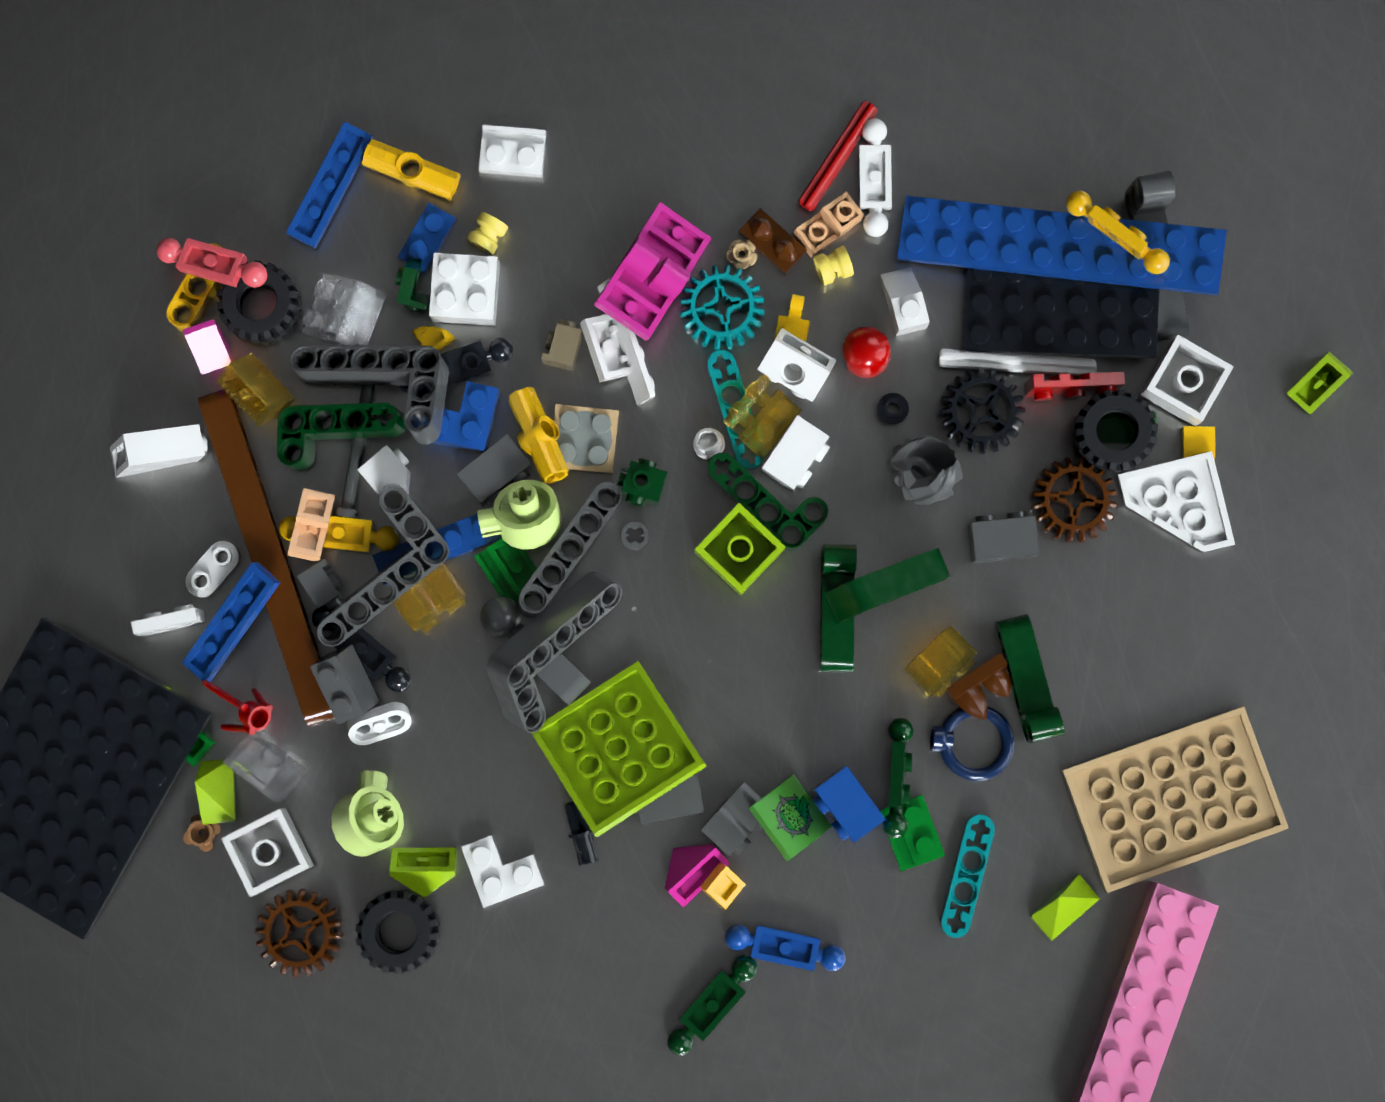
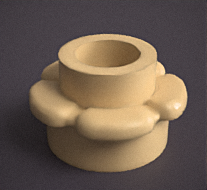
M736 239L730 243V249L726 251V259L735 269L745 270L747 267L754 265L757 260V253H755L756 247L751 241ZM740 251L745 253L743 257L739 256Z

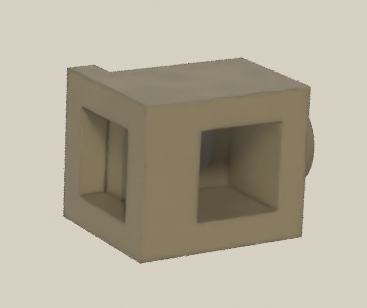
M559 319L555 332L549 330L545 349L550 350L549 354L542 353L541 360L543 364L574 371L583 336L582 329L577 328V323Z

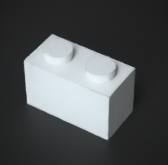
M797 415L763 465L761 472L792 493L797 486L803 489L813 474L808 471L813 461L816 460L820 463L830 449V446L826 444L829 436Z

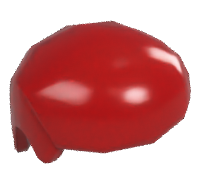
M858 327L848 333L843 343V356L847 369L851 373L861 378H872L885 371L891 358V349L888 338L883 332L875 327Z

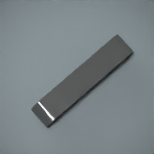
M602 482L595 487L521 590L517 600V608L522 616L535 618L547 608L612 517L622 497L620 488L616 484ZM603 492L610 494L613 497L614 503L609 506L601 504L598 500V494ZM590 518L594 521L596 528L592 531H585L581 528L579 520ZM565 543L573 544L577 548V555L573 557L565 556L561 551V546ZM546 569H553L558 573L559 580L549 583L543 578L542 572ZM529 594L536 595L541 601V606L536 609L527 607L524 603V597Z

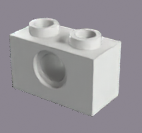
M781 328L757 370L762 372L768 380L775 383L779 382L788 387L795 396L813 402L829 376L836 360ZM789 364L799 365L802 371H794Z

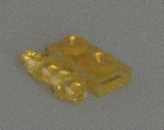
M763 374L756 382L752 381L745 389L746 394L739 402L733 403L729 408L728 416L724 419V423L729 428L733 429L738 422L744 427L738 438L760 458L769 452L796 416L802 411L780 389L776 390L770 397L766 393V388L771 384V380ZM756 402L761 409L753 417L749 409Z

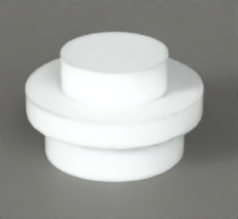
M704 428L696 434L693 440V448L699 457L711 459L714 455L723 452L725 440L719 431L713 428Z

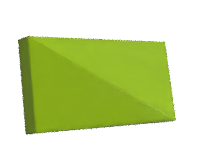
M233 758L201 761L195 779V787L202 824L236 822Z
M457 847L392 848L390 876L425 898L455 876Z
M1077 874L1032 913L1030 917L1052 941L1100 898L1086 881Z

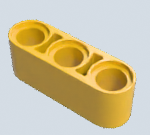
M209 243V244H211V245H215V246L221 247V246L218 245V244ZM186 274L168 305L166 313L169 322L182 332L186 328L200 324L222 283ZM199 281H205L207 285L206 290L200 295H194L192 291L193 286ZM190 309V318L186 322L179 323L177 315L180 310Z

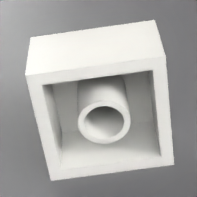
M433 253L429 317L432 322L496 326L500 273L498 257Z
M1177 335L1168 344L1140 396L1192 426H1197L1203 422L1234 366L1182 336Z
M280 808L221 838L249 897L258 895L314 866L286 808Z

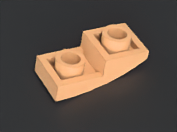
M846 191L823 207L818 214L797 227L792 234L807 249L808 255L812 258L852 229L866 216Z

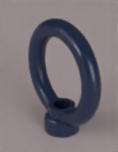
M987 706V720L997 727L1001 735L1002 747L998 758L986 767H968L956 758L952 750L955 728L960 722L973 716L960 707L946 718L942 726H932L930 750L940 752L947 767L963 779L985 781L994 778L1008 766L1013 756L1014 735L1012 728L1001 713Z

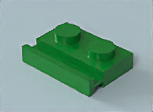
M502 538L474 556L498 595L509 597L516 603L521 590L537 569L525 549L512 547ZM534 594L526 595L524 597V601L533 596Z
M919 795L911 798L910 804H904V812L902 813L908 821L907 832L900 838L888 836L901 872L945 856L924 796ZM887 807L879 811L885 818L889 814L890 809Z

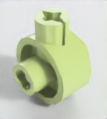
M534 479L520 480L509 484L499 492L494 501V507L477 511L483 538L501 534L502 539L506 543L519 549H535L546 545L557 536L562 524L561 512L553 489L546 483Z
M366 770L360 772L357 791L342 797L335 805L331 816L332 830L337 842L344 850L355 856L366 857L394 845L401 837L404 827L403 812L399 802L386 790L388 777L385 773Z

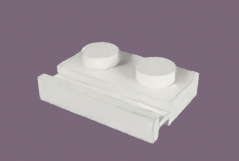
M483 125L479 161L480 173L543 177L546 130Z
M193 604L174 608L172 613L162 615L160 611L142 615L143 619L133 621L131 625L134 635L137 634L138 636L145 637L206 623L202 609L195 608Z

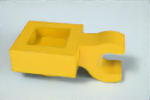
M792 294L788 317L778 316L774 340L781 328L806 342L810 321L801 319L805 296Z

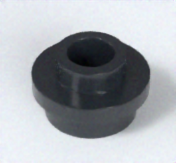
M898 393L884 395L877 404L879 418L890 425H896L904 421L909 412L907 400ZM896 403L899 407V412L896 414L890 413L887 409L888 404Z

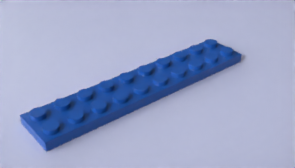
M906 196L897 258L901 261L1218 296L1227 230L1120 218L1119 222L1128 229L1130 226H1134L1146 236L1144 241L1148 243L1150 249L1159 248L1169 255L1170 264L1167 270L1161 274H1151L1145 269L1142 258L1138 260L1090 224L1085 216L1078 217L1065 212Z

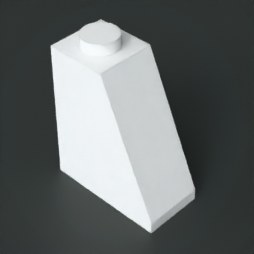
M199 424L123 434L110 446L115 477H124L197 462L205 456L207 451L206 436L204 433H201Z

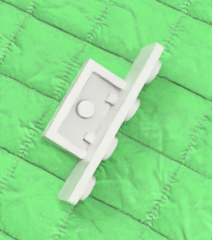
M610 278L598 286L599 294H601ZM607 314L581 321L580 325L599 382L627 376L637 405L644 404L655 397L654 381L648 374L644 362V351L638 344L635 333Z

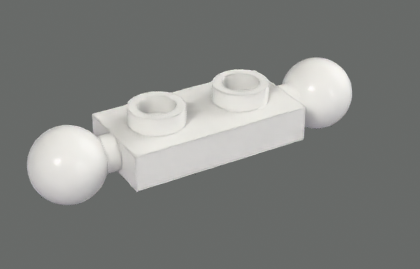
M872 118L867 120L862 128L863 138L868 142V145H859L858 148L859 209L869 210V214L863 221L865 232L872 237H879L888 229V219L882 213V210H891L892 208L891 145H881V142L887 135V127L882 120Z

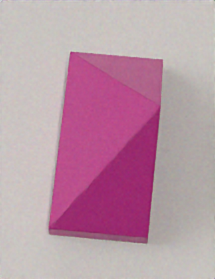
M713 844L673 848L665 889L684 907L702 891L700 886L719 862L726 866H729L731 863Z

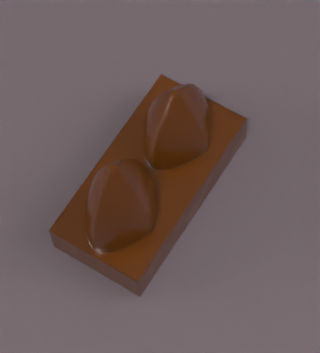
M761 208L739 230V234L745 240L751 241L756 249L784 275L807 252L806 248Z
M999 653L947 688V695L952 703H957L971 716L986 720L988 712L987 701L981 686L984 685L990 692L999 696L1009 697L1011 693V676L1007 669L1008 663L1002 654Z

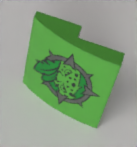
M794 774L749 807V810L786 861L792 859L831 828L830 823L817 808Z

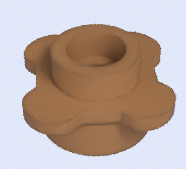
M200 814L192 816L190 819L191 824L183 835L184 842L188 845L199 846L203 852L212 850L215 835L221 831L220 824L203 825ZM200 830H204V836L199 835Z

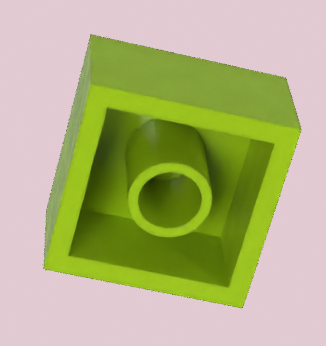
M738 503L694 549V553L741 596L779 557L786 547L749 511Z

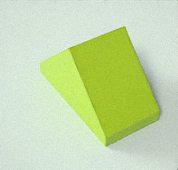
M1328 351L1317 358L1286 394L1306 412L1311 414L1353 372Z

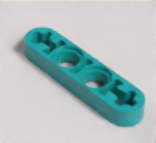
M717 350L710 355L707 368L735 459L746 470H755L763 463L764 449L737 363L729 351ZM718 357H722L723 361L730 362V365L726 367L728 378L735 375L736 380H727L720 385L717 384L716 380L723 379L720 369L712 367L717 363ZM727 387H735L740 392V399L734 404L726 403L722 398V391ZM745 417L750 424L749 430L744 434L734 432L731 428L734 418ZM754 435L755 440H749V445L752 451H758L759 453L755 457V463L750 464L748 459L742 460L741 456L745 454L744 444L741 443L737 446L735 440H745Z
M973 815L967 819L964 825L940 917L942 931L952 938L964 936L971 926L995 833L993 821L985 815ZM980 819L984 820L983 826L988 828L987 834L982 833L978 842L985 843L984 850L976 846H966L967 839L974 842L976 832L971 830L972 824H978ZM968 851H975L980 856L979 866L972 870L967 869L962 862L964 854ZM961 882L969 883L972 888L971 897L965 901L958 900L954 894L956 885ZM951 902L959 906H969L967 913L962 910L960 911L959 920L964 922L962 928L957 927L955 932H951V926L946 924L947 919L954 918L956 912L955 908H949Z

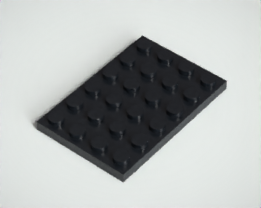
M967 268L963 351L1030 355L1157 358L1160 289Z

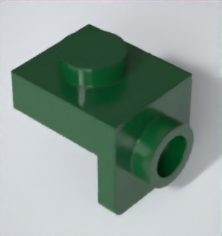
M410 258L404 267H399L395 285L400 287L396 302L404 304V307L408 310L421 312L429 309L430 295L417 292L423 262Z

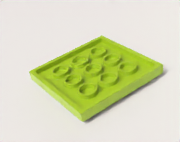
M639 661L545 720L543 726L537 732L532 733L596 838L707 767Z

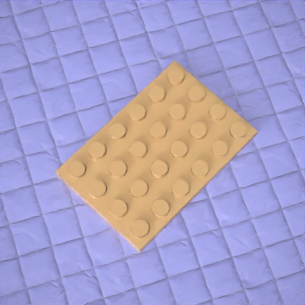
M1244 706L1061 770L1105 893L1289 829Z

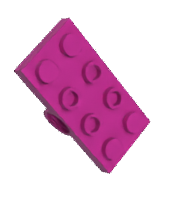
M659 202L595 301L594 306L647 341L673 300L688 282L692 269L712 238Z

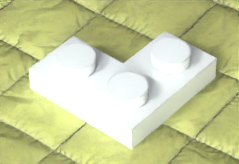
M493 835L461 847L483 908L545 885L534 854L503 865Z

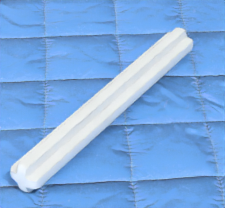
M941 349L939 353V365L944 368L974 370L983 368L988 371L996 370L1047 375L1070 373V375L1077 377L1085 373H1096L1097 370L1096 360L1088 358L973 352L955 349Z

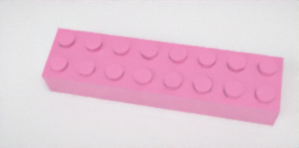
M1150 881L1071 1102H1150L1214 922L1218 905Z

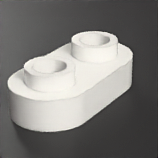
M227 541L214 543L188 572L186 576L188 591L199 598L213 596L239 566L241 554L238 548ZM221 551H226L228 558L225 562L220 563L217 556ZM204 575L207 583L203 587H198L196 583L197 578Z
M391 702L370 709L364 715L348 721L349 739L357 745H369L404 733L411 725L410 711L405 704L400 702Z

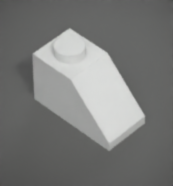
M911 267L881 274L880 279L895 336L926 329L930 320L921 288Z
M386 445L357 469L378 495L380 490L388 484L400 485L409 495L411 472L406 468V465L410 461L398 447L392 451ZM395 490L389 491L384 497V502L389 507L395 508L401 504L402 495Z

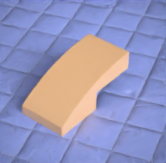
M303 488L288 549V556L320 562L335 495Z

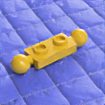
M1074 191L1067 197L1066 208L1070 214L1078 217H1087L1090 224L1138 260L1142 258L1144 267L1149 273L1161 274L1167 270L1170 264L1167 252L1159 248L1150 249L1148 243L1144 241L1146 236L1136 227L1130 226L1128 229L1120 223V216L1106 206L1104 209L1097 205L1093 206L1091 197L1084 191Z
M287 516L279 524V533L285 540L291 541L296 516ZM330 516L323 548L370 553L371 543H373L382 551H391L398 546L400 536L398 531L391 526H382L377 531H373L374 521Z

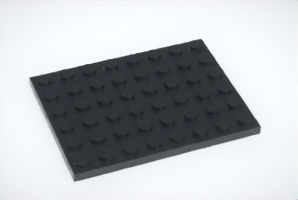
M41 618L0 691V892L82 940L87 938L213 713L166 688V686L51 620Z

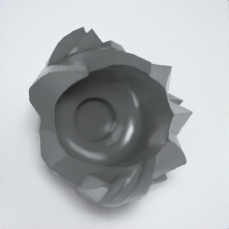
M919 436L913 440L906 438L903 445H896L893 448V455L887 462L895 472L894 481L902 488L904 498L906 500H914L917 505H930L954 495L953 486L963 478L962 469L956 458L955 450L950 449L948 443L939 442L940 440L933 436Z

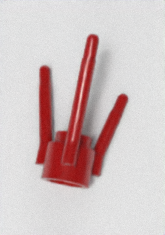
M207 680L202 681L203 686L238 708L239 720L244 725L222 724V730L246 732L252 736L256 731H261L268 726L273 706L264 700L256 688L251 690L256 701L252 700L243 703Z

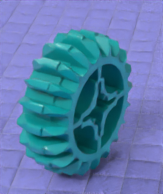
M713 265L711 276L708 275L705 269L700 270L702 281H699L694 276L690 278V283L695 289L690 287L683 288V293L690 297V299H680L679 305L689 308L680 312V318H691V320L684 324V329L687 331L696 328L691 335L693 340H697L701 335L705 336L702 341L703 347H707L709 341L714 340V350L717 351L720 349V342L726 341L727 350H732L733 339L736 340L739 346H743L745 342L742 334L752 339L755 334L750 326L760 329L762 325L758 319L754 318L763 317L765 314V310L755 307L765 302L764 297H754L761 288L759 285L749 288L748 286L753 281V277L748 275L744 280H741L743 270L740 268L736 270L735 275H730V265H725L724 273L719 274L717 265ZM723 284L737 288L745 296V299L728 296ZM710 286H713L714 298L708 303H703L701 307H695L700 294ZM719 294L721 295V300L725 302V306L727 304L730 305L725 315L726 322H724L723 314H719V310L717 312L714 310L718 306ZM749 308L745 321L737 328L731 330V316L741 312V309ZM704 316V318L716 319L722 332L706 327L699 317Z

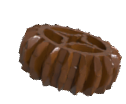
M1065 457L1063 459V468L1057 461L1052 462L1051 468L1054 474L1046 468L1043 469L1041 474L1047 481L1036 479L1034 485L1042 490L1031 492L1032 498L1040 499V502L1031 505L1032 510L1041 509L1042 514L1036 517V522L1046 519L1048 523L1043 527V531L1048 532L1052 527L1056 528L1053 534V538L1056 540L1065 532L1066 543L1072 542L1074 534H1076L1079 543L1084 542L1086 538L1085 531L1091 539L1097 537L1095 527L1101 531L1107 529V525L1102 519L1112 521L1115 517L1107 511V509L1118 507V503L1109 501L1108 498L1117 495V490H1107L1106 486L1113 482V479L1110 477L1103 481L1100 476L1105 471L1099 469L1095 473L1092 471L1094 466L1090 463H1087L1084 468L1082 457L1076 458L1074 466H1072L1071 459ZM1072 475V481L1069 483L1067 491L1050 492L1052 485L1059 477ZM1082 477L1094 486L1098 498L1085 492ZM1076 493L1078 494L1077 498L1080 497L1083 502L1072 507L1070 505L1071 502L1068 503L1067 498L1064 497H1069ZM1050 502L1060 505L1064 509L1066 523L1054 514ZM1098 508L1095 516L1089 523L1076 525L1081 509Z
M301 888L296 899L293 890H287V901L278 894L274 896L277 907L270 903L264 906L270 916L260 914L257 918L260 922L265 923L266 926L255 928V933L264 934L265 939L256 941V946L266 944L268 948L260 956L263 959L270 955L274 957L269 963L270 968H274L281 962L280 974L285 975L291 966L293 977L300 976L301 967H303L306 976H311L313 974L312 964L318 971H322L325 969L322 958L329 963L335 959L329 952V949L333 951L341 949V946L333 942V939L344 937L343 932H334V927L342 925L343 921L342 919L332 921L330 916L336 914L338 909L334 907L326 911L325 907L329 904L330 899L326 897L318 904L316 902L319 895L317 891H313L309 899H306V889ZM290 907H307L313 910L317 916L309 921H304L296 913L294 914ZM280 914H282L286 932L282 938L276 941L274 935L275 924ZM312 924L306 930L307 933L303 935L306 937L304 941L301 937L286 941L293 936L292 932L296 931L293 929L294 925L301 928ZM323 924L325 930L324 942L317 952L314 947L313 932ZM289 945H295L302 952H305L309 958L295 959L287 956L281 950Z

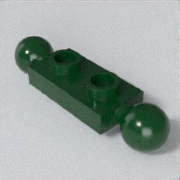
M905 718L894 719L888 727L889 737L894 741L892 743L889 792L890 810L889 814L885 816L886 820L882 822V828L884 833L891 838L902 837L908 829V821L902 813L904 812V804H910L911 784H905L906 772H912L913 754L907 753L906 744L912 738L914 728L911 722Z
M746 955L736 958L732 964V974L728 976L721 970L680 1016L679 1020L685 1027L674 1030L667 1039V1046L673 1054L679 1056L687 1054L692 1049V1038L695 1035L704 1041L742 998L746 991L739 984L742 981L752 980L757 974L758 967L753 958Z

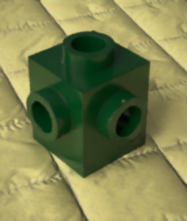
M638 458V462L630 461L629 468L622 466L617 485L622 486L621 493L623 496H626V502L641 507L644 506V503L657 506L668 472L657 469V464L653 461ZM643 479L646 485L640 486L635 481Z

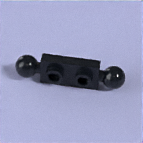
M498 337L491 341L488 348L484 349L481 340L441 353L449 368L447 386L491 371L488 362L490 360L500 363L508 361L514 352L511 341L504 337ZM436 363L428 365L426 369L432 368ZM399 386L403 392L408 394L409 386Z
M325 606L320 609L316 608L312 613V623L316 628L318 621L331 611ZM330 622L324 625L322 631H331L332 633L328 638H335L340 634L341 628L337 623ZM362 627L341 644L333 646L338 650L352 644L366 674L374 681H377L381 675H384L386 685L390 690L402 692L409 687L411 675L408 670L399 666L393 667L391 663L396 659V656Z

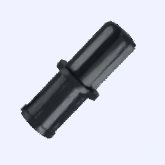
M574 801L566 803L565 810L571 829L569 838L573 840L579 866L599 861L593 843L592 830Z

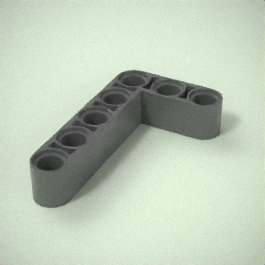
M1170 170L1135 178L1125 191L1124 196L1128 219L1168 223L1165 209L1175 199L1176 194L1174 178ZM1160 289L1157 342L1173 339L1177 335L1182 337L1189 336V320L1183 292Z
M303 345L295 348L289 358L291 367L299 378L309 385L409 386L404 424L419 444H431L439 438L442 428L449 368L436 348L432 346ZM312 362V364H311L310 366H308L307 368H304V367L306 366V364ZM343 362L341 366L334 368L337 364ZM373 363L371 367L365 369L368 364ZM404 363L402 367L395 369L397 365ZM436 363L432 368L426 369L428 365ZM432 392L429 397L422 399L424 394ZM428 421L424 427L418 428L421 423Z
M388 484L384 486L379 492L378 502L385 514L412 547L318 621L317 637L326 646L333 647L344 642L440 566L448 557L449 547L446 541L400 485ZM393 490L400 492L402 495L401 504L395 508L388 507L384 503L386 493ZM410 516H417L422 519V527L416 533H410L404 528V523ZM431 541L442 544V553L436 558H430L425 555V547ZM408 561L417 565L416 574L411 578L402 577L399 574V568L402 563ZM379 582H387L391 585L392 591L389 596L379 598L373 593L374 586ZM354 602H360L366 606V613L360 618H353L348 613V607ZM330 622L337 623L341 628L340 634L335 638L326 637L322 633L325 624Z
M595 571L589 572L490 656L486 665L487 674L503 715L507 720L528 733H535L543 726L546 720V710L533 677L619 603L622 595V588L619 584Z

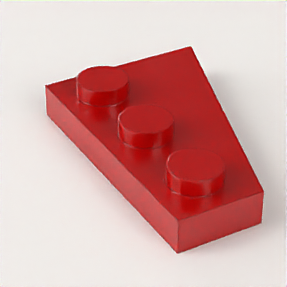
M1124 372L1085 373L1079 375L1080 379H1073V375H1070V373L1057 374V376L1048 377L1047 381H1044L1043 374H1033L1024 384L1025 397L1034 396V401H1045L1053 399V394L1066 393V398H1080L1085 396V392L1097 391L1098 395L1107 390L1117 391L1116 389H1120L1125 385Z

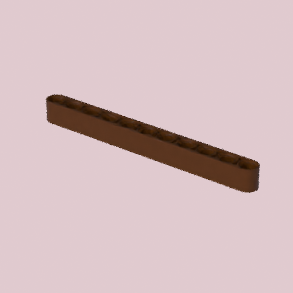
M228 387L199 397V407L251 562H259L281 582L267 601L266 607L304 720L308 727L330 720L334 716L310 668L312 664L321 658L233 394Z

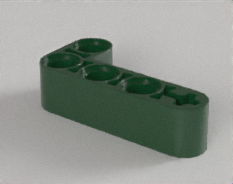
M390 403L288 406L278 416L277 457L281 463L295 471H305L314 463L315 440L397 437L403 434L407 428L404 424L405 414ZM363 414L362 424L354 428V419L358 415ZM332 415L331 425L323 429L324 419ZM301 416L300 426L293 430V421ZM382 420H389L387 425L381 422ZM300 448L301 453L299 458L295 461H292V452L295 449Z
M718 453L709 461L708 475L710 479L736 505L740 503L786 547L785 550L787 551L800 548L828 517V505L819 497L807 498L791 514L735 458L727 453ZM717 462L721 465L725 462L728 463V472L733 477H735L737 472L741 475L734 480L730 488L726 485L730 482V478L725 473H721L719 476L715 473L717 469L715 464ZM742 483L750 484L754 489V495L749 499L740 498L736 493L737 486ZM813 504L820 507L822 517L819 520L812 521L805 516L804 511L808 505ZM765 505L773 506L777 511L776 519L773 521L763 520L759 515L761 507ZM788 527L797 529L800 534V540L794 544L787 543L782 537L783 530Z
M823 544L821 548V672H853L854 617L836 623L825 593L855 579L857 569V546L855 544Z
M939 548L847 582L826 592L825 596L836 623H840L870 609L942 582L951 576Z
M1028 614L996 621V631L1003 657L1008 663L1007 669L1011 676V688L1027 743L1064 735L1063 720L1058 707H1054L1034 630Z

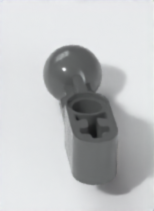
M493 597L481 609V624L485 631L492 636H507L510 639L525 627L521 623V614L517 608V603L509 597ZM562 653L537 673L568 705L591 684Z

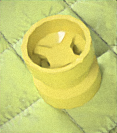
M480 212L476 220L479 228L476 227L475 230L470 231L465 240L480 251L494 255L498 248V239L496 237H503L508 230V226L499 219L485 212Z
M845 246L835 248L833 253L829 255L821 253L813 256L814 264L823 286L833 283L836 277L845 279L854 276L853 266Z

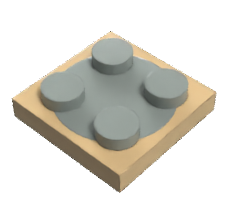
M555 405L554 422L560 432V437L556 441L569 470L613 475L619 410Z

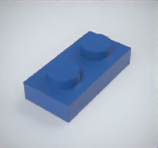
M428 203L397 257L398 260L405 264L410 258L422 261L421 272L427 274L433 263V253H439L457 221L456 217Z

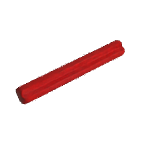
M868 101L861 103L798 199V203L804 209L813 211L863 136L862 128L864 124L878 113V109Z

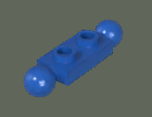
M740 924L732 925L725 933V942L731 949L743 950L747 946L752 947L751 958L814 971L816 961L821 962L822 966L829 971L841 969L846 961L842 948L830 945L824 949H819L821 939L761 925L756 926L755 934H750L749 930Z

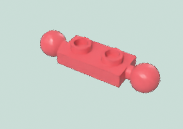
M173 238L161 240L156 248L157 256L162 262L168 264L177 262L175 267L183 273L237 287L240 277L247 286L253 288L262 286L267 280L266 268L259 262L247 263L248 258L240 252L190 238L186 239L183 248Z

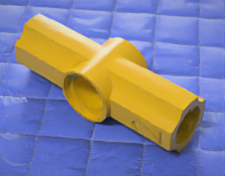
M371 139L369 144H367L362 160V165L398 179L406 186L418 187L450 201L457 190L461 177L460 173L424 160L416 153L404 152L374 139ZM414 163L419 165V170L415 175L407 176L403 174V170L408 164Z
M525 387L514 391L509 395L510 399L508 402L521 430L517 434L520 447L524 452L532 456L542 482L551 484L568 476L567 472L569 469L556 441L560 437L558 426L549 416L545 415L533 387Z

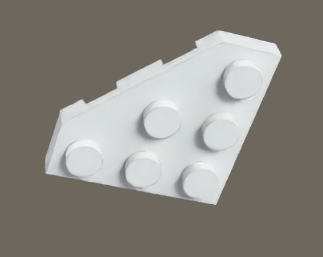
M1212 451L1117 475L1124 506L1201 552L1235 545Z

